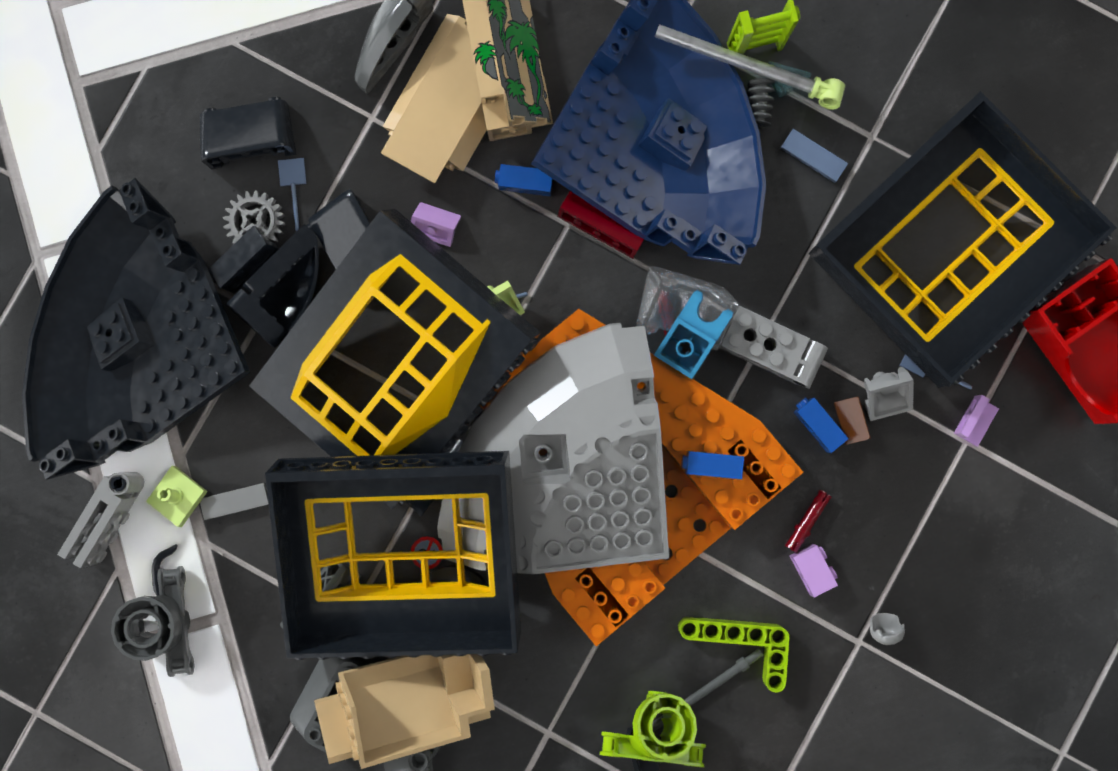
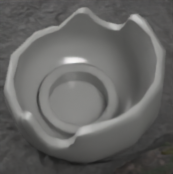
M878 613L871 617L870 633L877 642L883 645H895L903 640L905 626L900 624L897 615Z

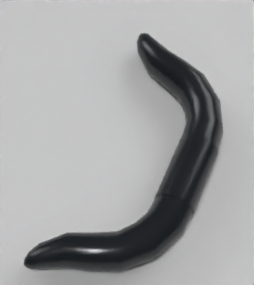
M177 544L159 552L152 562V586L156 596L159 595L157 573L161 562L177 550Z

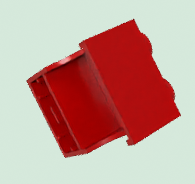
M1110 258L1087 266L1067 280L1058 290L1050 292L1046 295L1048 299L1038 308L1034 307L1029 311L1031 315L1022 322L1094 424L1118 423V266Z

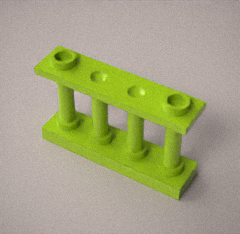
M788 0L782 12L756 19L750 18L748 10L739 12L727 41L728 49L744 55L746 50L776 43L777 50L782 51L800 19L798 6L794 5L793 0Z

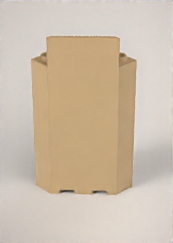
M447 14L383 125L389 131L388 135L390 137L381 153L433 183H436L444 167L451 171L454 169L464 171L487 130L466 19Z

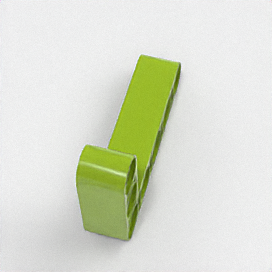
M684 617L679 621L678 630L682 637L687 640L765 646L763 682L771 692H781L785 688L789 633L781 625L697 617ZM685 624H694L692 633L687 634L683 632ZM709 625H715V634L707 635L705 632L706 628ZM731 627H738V634L735 637L728 636V630ZM756 628L760 629V636L756 639H751V631ZM777 630L782 631V638L774 641L772 638L773 633ZM774 653L781 654V658L777 663L771 662V656ZM772 676H779V682L776 685L769 684Z

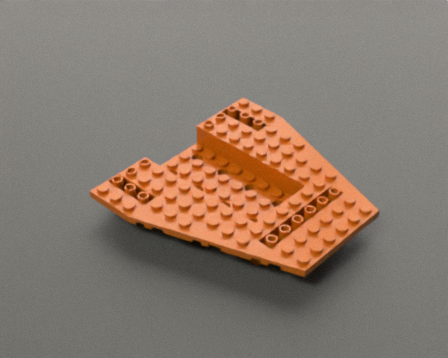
M580 309L576 310L541 339L532 351H529L527 355H523L526 359L512 373L509 372L512 375L509 380L552 347L605 326V324ZM650 353L654 372V396L658 403L661 426L665 489L669 485H674L677 488L676 496L669 498L665 494L668 548L671 549L672 555L667 560L660 559L545 573L553 595L595 646H598L665 589V583L728 530H736L803 473L759 419L694 379H690L652 353ZM638 383L637 388L642 389L645 383ZM501 385V387L496 391L499 392L503 388V386ZM488 402V403H487L484 407H482V408L485 409L490 402ZM546 449L539 450V455L544 456L547 454ZM687 451L744 456L742 479L685 474V469L681 468L682 456L686 455ZM703 519L705 521L704 530L696 531L693 524L695 520Z

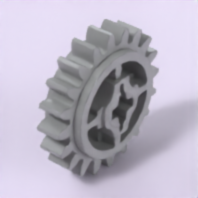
M255 190L253 197L246 191L245 198L239 194L237 195L238 203L230 201L233 208H225L230 213V216L223 217L229 224L223 227L226 230H231L227 237L234 238L233 244L252 226L257 227L265 239L278 242L275 235H283L279 227L286 225L280 221V219L285 217V214L278 212L282 207L279 204L274 205L276 200L273 197L268 200V194L265 192L260 197V193ZM253 205H261V207H260L259 209H258V208H256V209H254V210H247V209H246V208H248V207H250V206H253ZM268 212H269V214H270V226H269V228H268L267 225H266V219H267V217H268V216H267ZM240 215L242 216V219H243V222H242V225H241V227H242L241 230L239 229V217H240ZM253 218H255L257 221V224L255 225L251 221Z

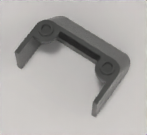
M330 657L325 660L319 659L290 714L292 725L307 743L326 753L319 721L315 720L318 715L314 700L328 697L336 680L339 681V672L371 664L370 662L360 657H352L350 659H341L340 657Z

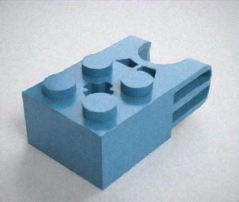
M699 290L692 294L654 356L690 379L695 377L734 313L727 309L715 321L708 322L703 320L699 314V306L704 297L703 293ZM683 342L685 344L686 342H688L690 344L691 352L687 351L686 353H684L682 351L683 347L681 346V343Z

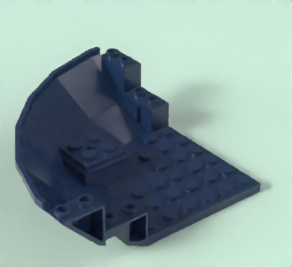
M630 0L614 23L606 40L598 48L531 164L646 241L662 247L673 242L686 251L689 257L740 265L748 247H755L760 238L766 193V177L760 132L743 82L733 65L655 38L660 24L723 47L714 31L687 0ZM678 128L682 130L683 134L679 133Z

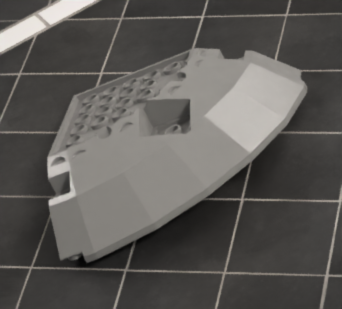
M621 323L607 324L552 347L511 378L472 423L458 452L509 451L517 573L540 574L669 558L661 426L658 403L654 396V372L645 326L622 328ZM640 382L645 383V386L642 389L637 388V385ZM546 449L547 454L541 456L539 455V450ZM459 498L461 518L485 522L482 498ZM442 499L438 518V538L442 539L443 551L456 550L452 499ZM461 527L463 549L487 555L485 531ZM455 558L446 559L457 563ZM464 559L465 566L485 571L488 568V564L485 562Z

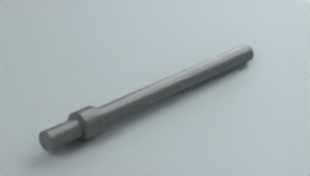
M758 648L745 658L742 656L736 661L735 665L684 701L691 707L742 671L744 673L750 668L752 663L764 655ZM663 715L653 721L652 727L654 732L663 726L661 720Z

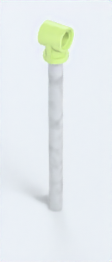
M660 24L658 26L655 38L808 92V98H818L819 104L826 109L834 110L840 107L845 84L839 79L829 78L821 81V78L816 76L812 80Z

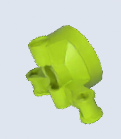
M648 691L646 699L640 704L634 715V736L602 732L603 746L599 755L704 768L702 760L703 749L706 748V744L694 743L697 733L696 717L688 703L681 697L666 692ZM658 713L663 714L661 720L664 729L660 735L661 741L655 737L652 727L653 720Z

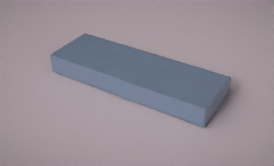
M792 129L780 148L834 183L837 182L848 165L847 162L795 129Z

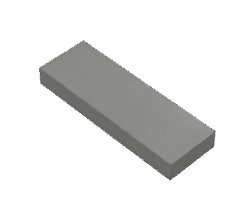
M266 483L204 497L200 502L204 520L269 504Z

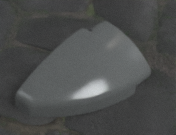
M431 0L383 1L369 26L355 71V82L367 95L415 38L419 26L422 25L434 10ZM403 25L411 26L408 31H401ZM391 41L397 42L394 48L387 47ZM383 58V62L377 65L380 59Z

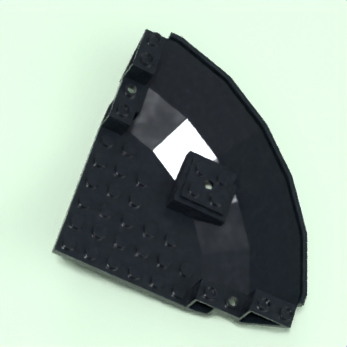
M136 178L129 183H124L120 190L111 185L103 191L69 236L42 294L29 338L22 403L26 453L29 461L40 462L39 470L43 472L45 480L106 463L105 459L117 451L132 452L154 442L250 373L206 263L191 242L179 237L174 225L176 221L173 216Z

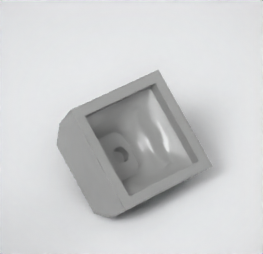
M899 367L898 374L895 372H877L873 376V380L864 379V386L867 392L865 409L870 421L913 410L914 380L905 368Z

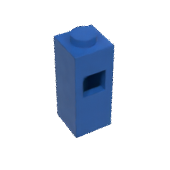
M501 164L500 171L496 170L495 183L498 184V188L501 191L551 196L553 179L538 168Z
M804 398L796 405L798 409L793 413L827 453H832L848 440V437L815 398H810L809 400Z
M687 451V454L682 456L681 468L685 469V474L742 479L744 456Z

